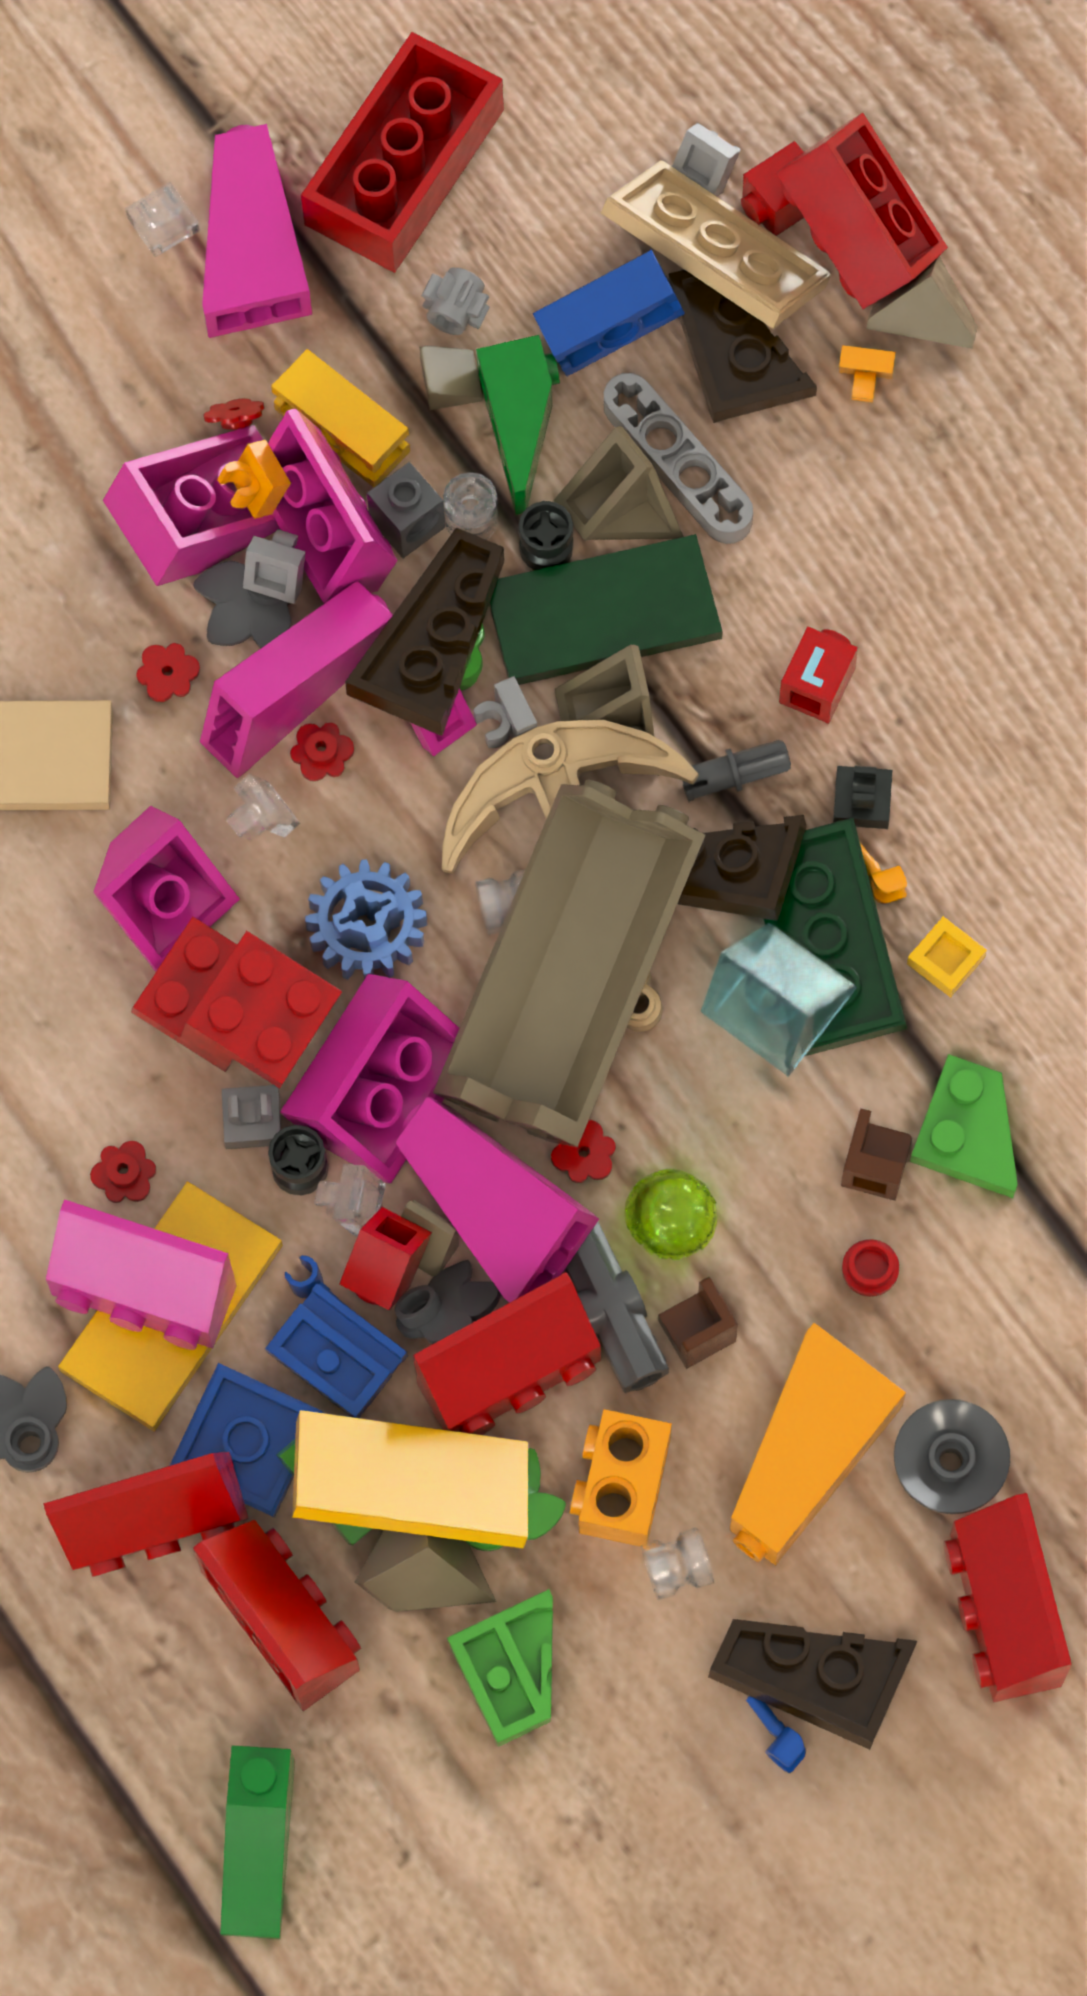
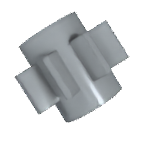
M450 268L444 278L432 274L421 295L425 298L422 305L423 308L429 310L426 316L428 321L437 329L452 335L462 334L468 324L479 329L490 308L486 304L489 296L482 293L485 288L483 281L475 274L462 268Z

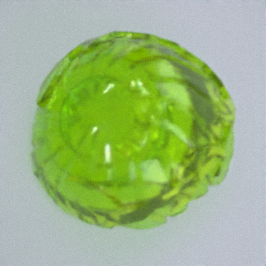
M663 1169L640 1179L632 1188L625 1203V1224L630 1230L632 1237L639 1245L644 1244L643 1248L650 1255L657 1254L659 1258L665 1260L668 1258L680 1260L684 1256L689 1257L699 1252V1250H703L712 1240L717 1228L718 1217L715 1205L717 1202L707 1185L697 1177L678 1169Z

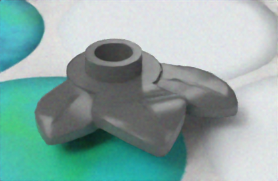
M235 561L222 562L207 569L193 583L194 589L216 604L207 626L208 642L215 645L234 646L243 643L252 636L260 648L264 647L290 628L291 617L288 609L290 603L244 589L245 565Z
M465 1260L442 1270L430 1280L428 1285L417 1286L402 1295L394 1309L397 1316L396 1325L404 1337L410 1339L426 1338L430 1344H434L473 1323V1321L488 1315L494 1310L502 1295L493 1282L471 1281L472 1265L469 1260Z
M46 1366L37 1372L26 1388L20 1383L0 1375V1459H5L10 1466L18 1471H40L51 1464L58 1452L59 1439L55 1428L66 1413L67 1397L60 1378L52 1368ZM35 1436L41 1440L40 1447L33 1453H24L20 1450V1444L26 1437Z

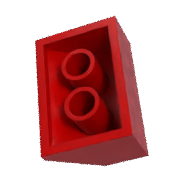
M863 112L795 157L776 173L782 182L781 187L786 199L800 210L810 226V233L814 243L822 252L828 254L839 272L842 287L848 295L856 298L862 309L867 308L915 279L948 248Z
M565 1272L413 1355L417 1385L442 1429L484 1435L495 1426L496 1423L493 1419L511 1409H514L517 1414L530 1410L546 1398L544 1391L563 1381L566 1386H572L592 1375L597 1369L594 1364L601 1361V1345L568 1273Z
M230 1452L207 1454L43 1503L48 1520L72 1570L89 1567L92 1577L125 1568L123 1556L145 1550L148 1561L181 1551L180 1539L201 1534L203 1541L234 1528V1523L249 1519Z
M1028 1494L1014 1495L955 1520L950 1533L951 1539L943 1541L944 1552L950 1574L961 1575L965 1596L958 1597V1607L965 1631L975 1630L980 1652L972 1654V1661L980 1689L989 1687L994 1703L1062 1687L1072 1663Z
M254 1519L205 1539L193 1547L202 1574L303 1712L360 1671L358 1659L354 1655L361 1649L360 1644L342 1620L335 1625L331 1624L320 1609L321 1606L327 1603L326 1598L308 1574L298 1579L286 1561L293 1557V1554L274 1528L264 1533Z

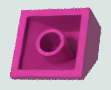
M149 806L110 842L93 891L155 972L192 916L211 927L240 900L182 822L153 806Z

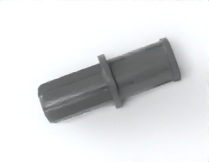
M776 740L732 753L731 748L726 749L725 756L691 765L699 777L694 784L683 781V787L688 802L693 801L695 798L733 787L736 788L737 792L742 791L743 784L787 772L791 768L787 747L782 740Z

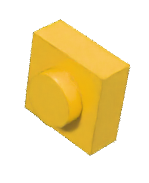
M943 916L908 956L907 965L951 998L984 960L987 949Z

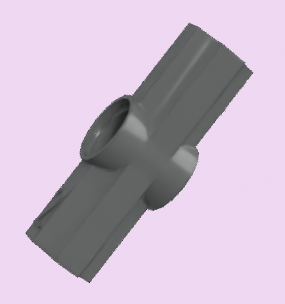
M597 1222L564 1271L568 1273L594 1332L624 1393L640 1391L655 1384L659 1379L669 1374V1367L656 1342L655 1336L645 1320L647 1312L637 1286L627 1270L622 1272L599 1222Z

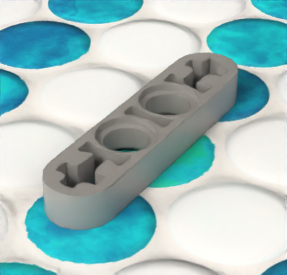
M622 373L613 377L606 384L604 390V413L614 427L622 426L652 463L660 480L709 536L725 544L737 543L743 540L750 533L753 524V504L749 497L645 379L632 373ZM623 393L628 398L637 395V409L644 417L639 425L638 414L629 404L626 403L618 407L619 394ZM656 428H665L673 432L677 439L672 447L666 450H658L648 445L646 436ZM698 466L708 472L710 480L705 486L693 489L685 486L679 476L684 469ZM718 490V503L728 513L734 512L736 509L739 511L738 523L734 524L729 519L721 523L719 522V507L712 499Z

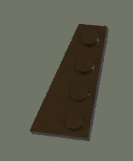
M456 528L345 681L346 694L443 736L505 561L504 547Z

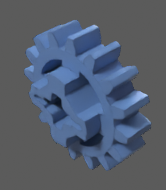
M364 859L360 862L359 872L352 874L344 864L339 865L340 879L334 882L325 876L320 879L321 889L325 895L310 894L309 907L315 913L305 916L307 931L316 932L309 938L311 949L313 952L326 949L322 956L323 966L329 969L338 962L342 963V976L347 980L353 975L355 969L363 970L364 979L368 974L374 975V969L382 968L389 978L393 977L394 961L398 959L406 965H410L413 962L412 952L408 946L423 947L424 933L417 929L427 926L426 911L418 909L423 904L422 893L420 890L407 892L410 887V878L406 873L399 875L395 880L392 879L389 863L384 862L378 872H370L368 861ZM371 890L380 891V892H382V894L373 892V891H371ZM343 898L345 903L341 912L332 915L333 921H330L334 907ZM367 915L370 921H375V924L366 927L365 923L357 918ZM404 919L400 933L394 941L389 943L388 937L391 930L399 927L400 921ZM353 947V948L362 950V951H364V952L354 951V950H351V949H349V948Z

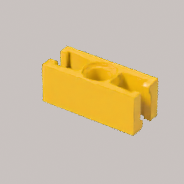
M308 349L271 385L272 393L277 396L274 400L275 410L282 416L285 415L287 410L296 408L322 431L332 450L339 456L340 461L373 488L380 484L410 452V444L404 440L409 435L408 427Z

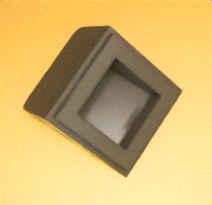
M438 346L420 347L421 367L430 410L483 401L473 350Z
M409 1200L401 1217L432 1232L418 1268L434 1277L444 1269L459 1247L458 1232L452 1223L419 1202Z

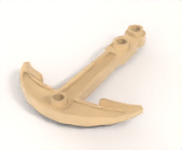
M606 720L557 721L536 727L511 739L475 770L455 801L446 825L442 846V871L450 874L455 872L461 859L473 843L500 819L497 812L498 809L527 793H534L547 819L561 784L580 785L579 776L583 772L618 765L621 774L661 775L679 779L690 784H694L699 775L685 758L668 744L647 732ZM541 744H550L554 747L553 755L546 760H540L534 756L535 749ZM650 972L640 996L649 1000V1006L643 1013H632L627 1028L632 1031H648L655 1027L662 1017L663 1007L661 999L656 990L649 986L652 978Z

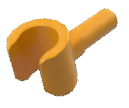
M861 844L875 900L878 903L886 904L907 897L904 889L907 887V880L902 868L898 865L881 870L878 862L873 859Z

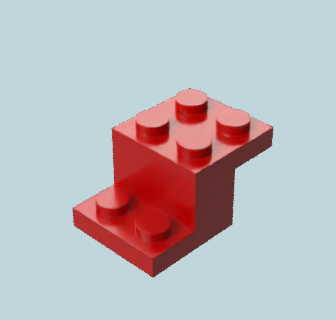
M192 916L132 1007L131 1013L225 1073L235 1060L280 1089L335 1005L342 991L247 930L239 943L236 944Z

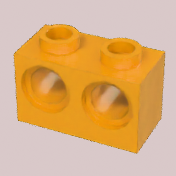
M603 1409L600 1426L589 1424L582 1455L583 1459L592 1460L587 1482L582 1480L576 1481L570 1507V1514L579 1516V1534L647 1548L670 1445L672 1423ZM628 1438L636 1441L640 1445L642 1452L631 1461H621L616 1459L609 1449L615 1441ZM612 1493L622 1495L627 1499L630 1507L621 1516H606L597 1507V1503L603 1496Z

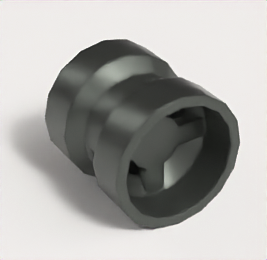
M551 501L537 502L526 508L519 521V550L522 560L528 567L534 570L568 563L572 557L574 547L572 537L573 522L570 513L560 504Z
M292 1125L283 1128L275 1134L270 1142L268 1155L274 1181L289 1194L300 1196L310 1194L320 1188L327 1177L328 1163L323 1140L318 1133L307 1126Z

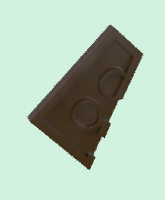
M686 270L668 274V281L685 312L679 319L713 423L816 396L817 385L806 372L802 373L789 356V349L778 335L774 337L762 321Z
M804 815L784 817V823L755 826L754 821L733 823V829L703 833L705 838L678 904L778 921L806 830Z
M733 1619L710 1668L708 1678L870 1750L915 1650L917 1641L899 1638L896 1639V1642L865 1639V1634L843 1632L842 1636L806 1632L804 1627Z

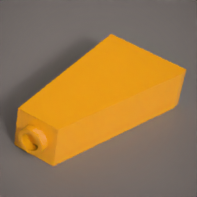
M813 1323L805 1334L731 1516L730 1531L736 1535L733 1538L734 1544L751 1559L760 1562L765 1557L775 1566L900 1411L906 1395L904 1390L816 1323Z

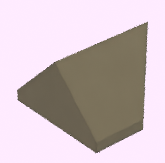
M939 256L915 279L888 294L874 305L870 312L866 329L972 349L978 326Z
M622 426L615 427L553 500L570 513L574 528L585 541L676 539L684 537L654 466Z
M629 645L555 688L561 721L606 720L641 730L654 736L650 697L639 646Z
M384 1530L354 1581L388 1609L396 1612L496 1602L470 1545L463 1540Z

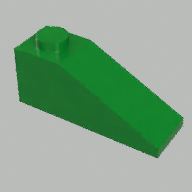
M539 335L476 349L478 377L515 515L522 514L528 507L553 406L552 385L560 384L556 359L552 352L544 354Z
M235 1745L231 1747L225 1823L220 1929L222 1936L281 1938L295 1759L291 1749Z

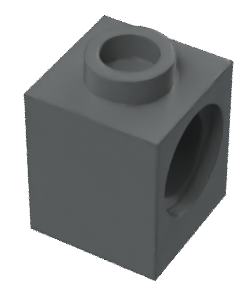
M410 462L367 492L370 515L382 535L402 558H405L445 528L443 499Z

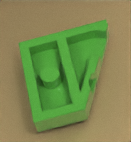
M948 1054L911 1154L910 1162L1013 1198L1018 1183L1002 1073Z
M549 1589L447 1637L450 1649L498 1747L551 1722L553 1596Z

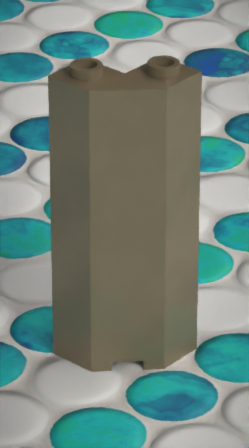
M588 779L584 785L561 784L433 1091L434 1094L479 1116L498 1122L500 1119L526 1129L528 1134L574 1147L579 1145L705 838V834L687 825L689 817L686 814L664 805H658L656 811L631 809L615 800L617 792L614 789L600 782Z

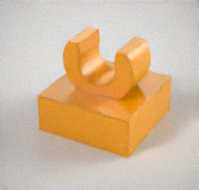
M842 345L839 373L854 374L852 400L873 403L876 377L892 379L896 352Z
M266 440L247 444L238 461L226 464L217 478L219 484L234 483L237 491L230 501L231 505L234 508L248 507L254 519L272 515L291 484Z

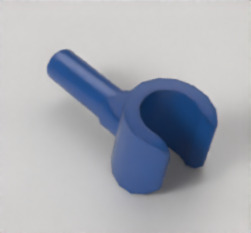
M304 1255L299 1256L302 1265L312 1273L306 1281H296L290 1274L285 1272V1278L296 1296L307 1298L312 1292L311 1289L317 1283L340 1300L323 1283L322 1274L313 1258Z
M749 1696L746 1699L747 1703L769 1733L776 1738L765 1751L766 1754L785 1772H793L806 1754L801 1736L790 1727H785L766 1703Z

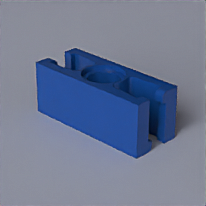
M650 250L532 314L553 356L568 377L684 315L685 312L653 251Z

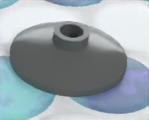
M939 1400L916 1410L902 1425L894 1447V1466L901 1485L917 1503L939 1513L963 1514L981 1508L990 1502L1001 1490L1009 1472L1010 1447L1006 1434L998 1421L983 1408L963 1400ZM945 1453H954L960 1458L961 1466L954 1471L946 1470L940 1464V1457Z

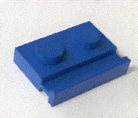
M316 1283L306 1300L302 1304L300 1303L266 1346L265 1350L349 1416L360 1418L391 1379L397 1367L406 1360L408 1353Z

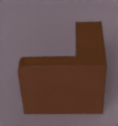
M860 1108L843 1169L841 1186L896 1201L912 1143V1136L908 1133L870 1124L872 1111Z
M710 1277L699 1282L697 1294L658 1315V1322L686 1369L736 1342L738 1323Z

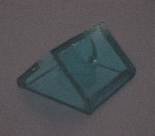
M768 923L721 952L701 1012L789 1077L857 987Z

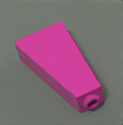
M267 124L254 127L251 125H239L231 128L226 133L215 135L202 301L209 338L312 315L310 291Z
M355 581L214 681L200 743L236 778L243 775L345 684L349 675L393 616L384 600L378 595L371 594L359 581Z
M427 1096L422 1104L416 1106L407 1115L403 1123V1132L395 1144L503 1298L510 1303L560 1276L600 1218L451 1106Z

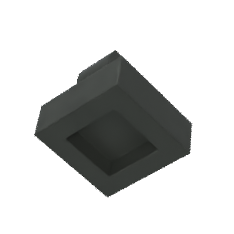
M837 766L833 823L853 818L856 827L888 829L893 770L877 769V767Z

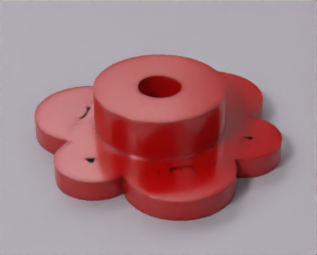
M239 398L228 401L226 404L212 405L210 411L205 412L203 416L205 422H220L221 428L235 430L250 426L254 419L262 416V410L265 407L262 401L252 402L251 399Z
M172 643L166 649L160 645H151L142 653L144 666L137 670L136 677L140 684L147 686L148 695L152 700L165 702L173 694L178 697H184L189 694L191 690L190 681L198 677L200 665L195 657L185 655L184 647L181 644ZM166 672L172 673L169 676L164 675Z
M309 723L298 729L296 734L298 744L293 746L290 751L292 761L296 764H301L300 769L303 777L315 782L323 779L326 774L331 777L340 776L345 769L344 762L349 760L354 754V744L349 737L340 735L339 727L334 723H325L321 728ZM320 747L326 748V749L323 750V751H318V750H317V749L320 748Z
M588 1120L578 1147L563 1144L557 1145L552 1150L551 1162L557 1170L568 1171L569 1179L574 1183H583L588 1177L594 1180H603L612 1171L610 1156L614 1154L616 1144L612 1138L603 1137V1129L598 1122ZM582 1151H586L589 1153V1155L586 1157H581L579 1153Z
M127 1141L119 1149L115 1146L105 1147L100 1155L102 1162L94 1165L90 1173L93 1185L98 1189L105 1190L107 1199L113 1203H119L125 1197L134 1202L144 1200L150 1193L149 1179L155 1176L156 1165L152 1160L146 1159L143 1145L137 1141ZM122 1168L128 1169L125 1174L119 1173Z

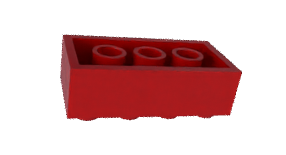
M411 32L302 192L301 202L304 225L395 273L503 113V79Z

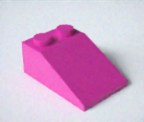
M255 425L124 462L103 502L156 586L201 573L247 548L253 536L265 538L278 529L280 530L273 515L254 519L248 507L234 508L230 503L237 491L234 483L219 484L217 481L225 465L229 462L238 461L247 444L264 440Z

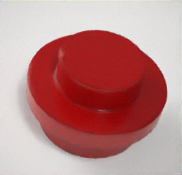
M874 1239L859 1241L847 1250L843 1258V1278L850 1289L860 1295L868 1297L882 1295L889 1291L897 1281L899 1275L898 1257L894 1250L882 1241Z

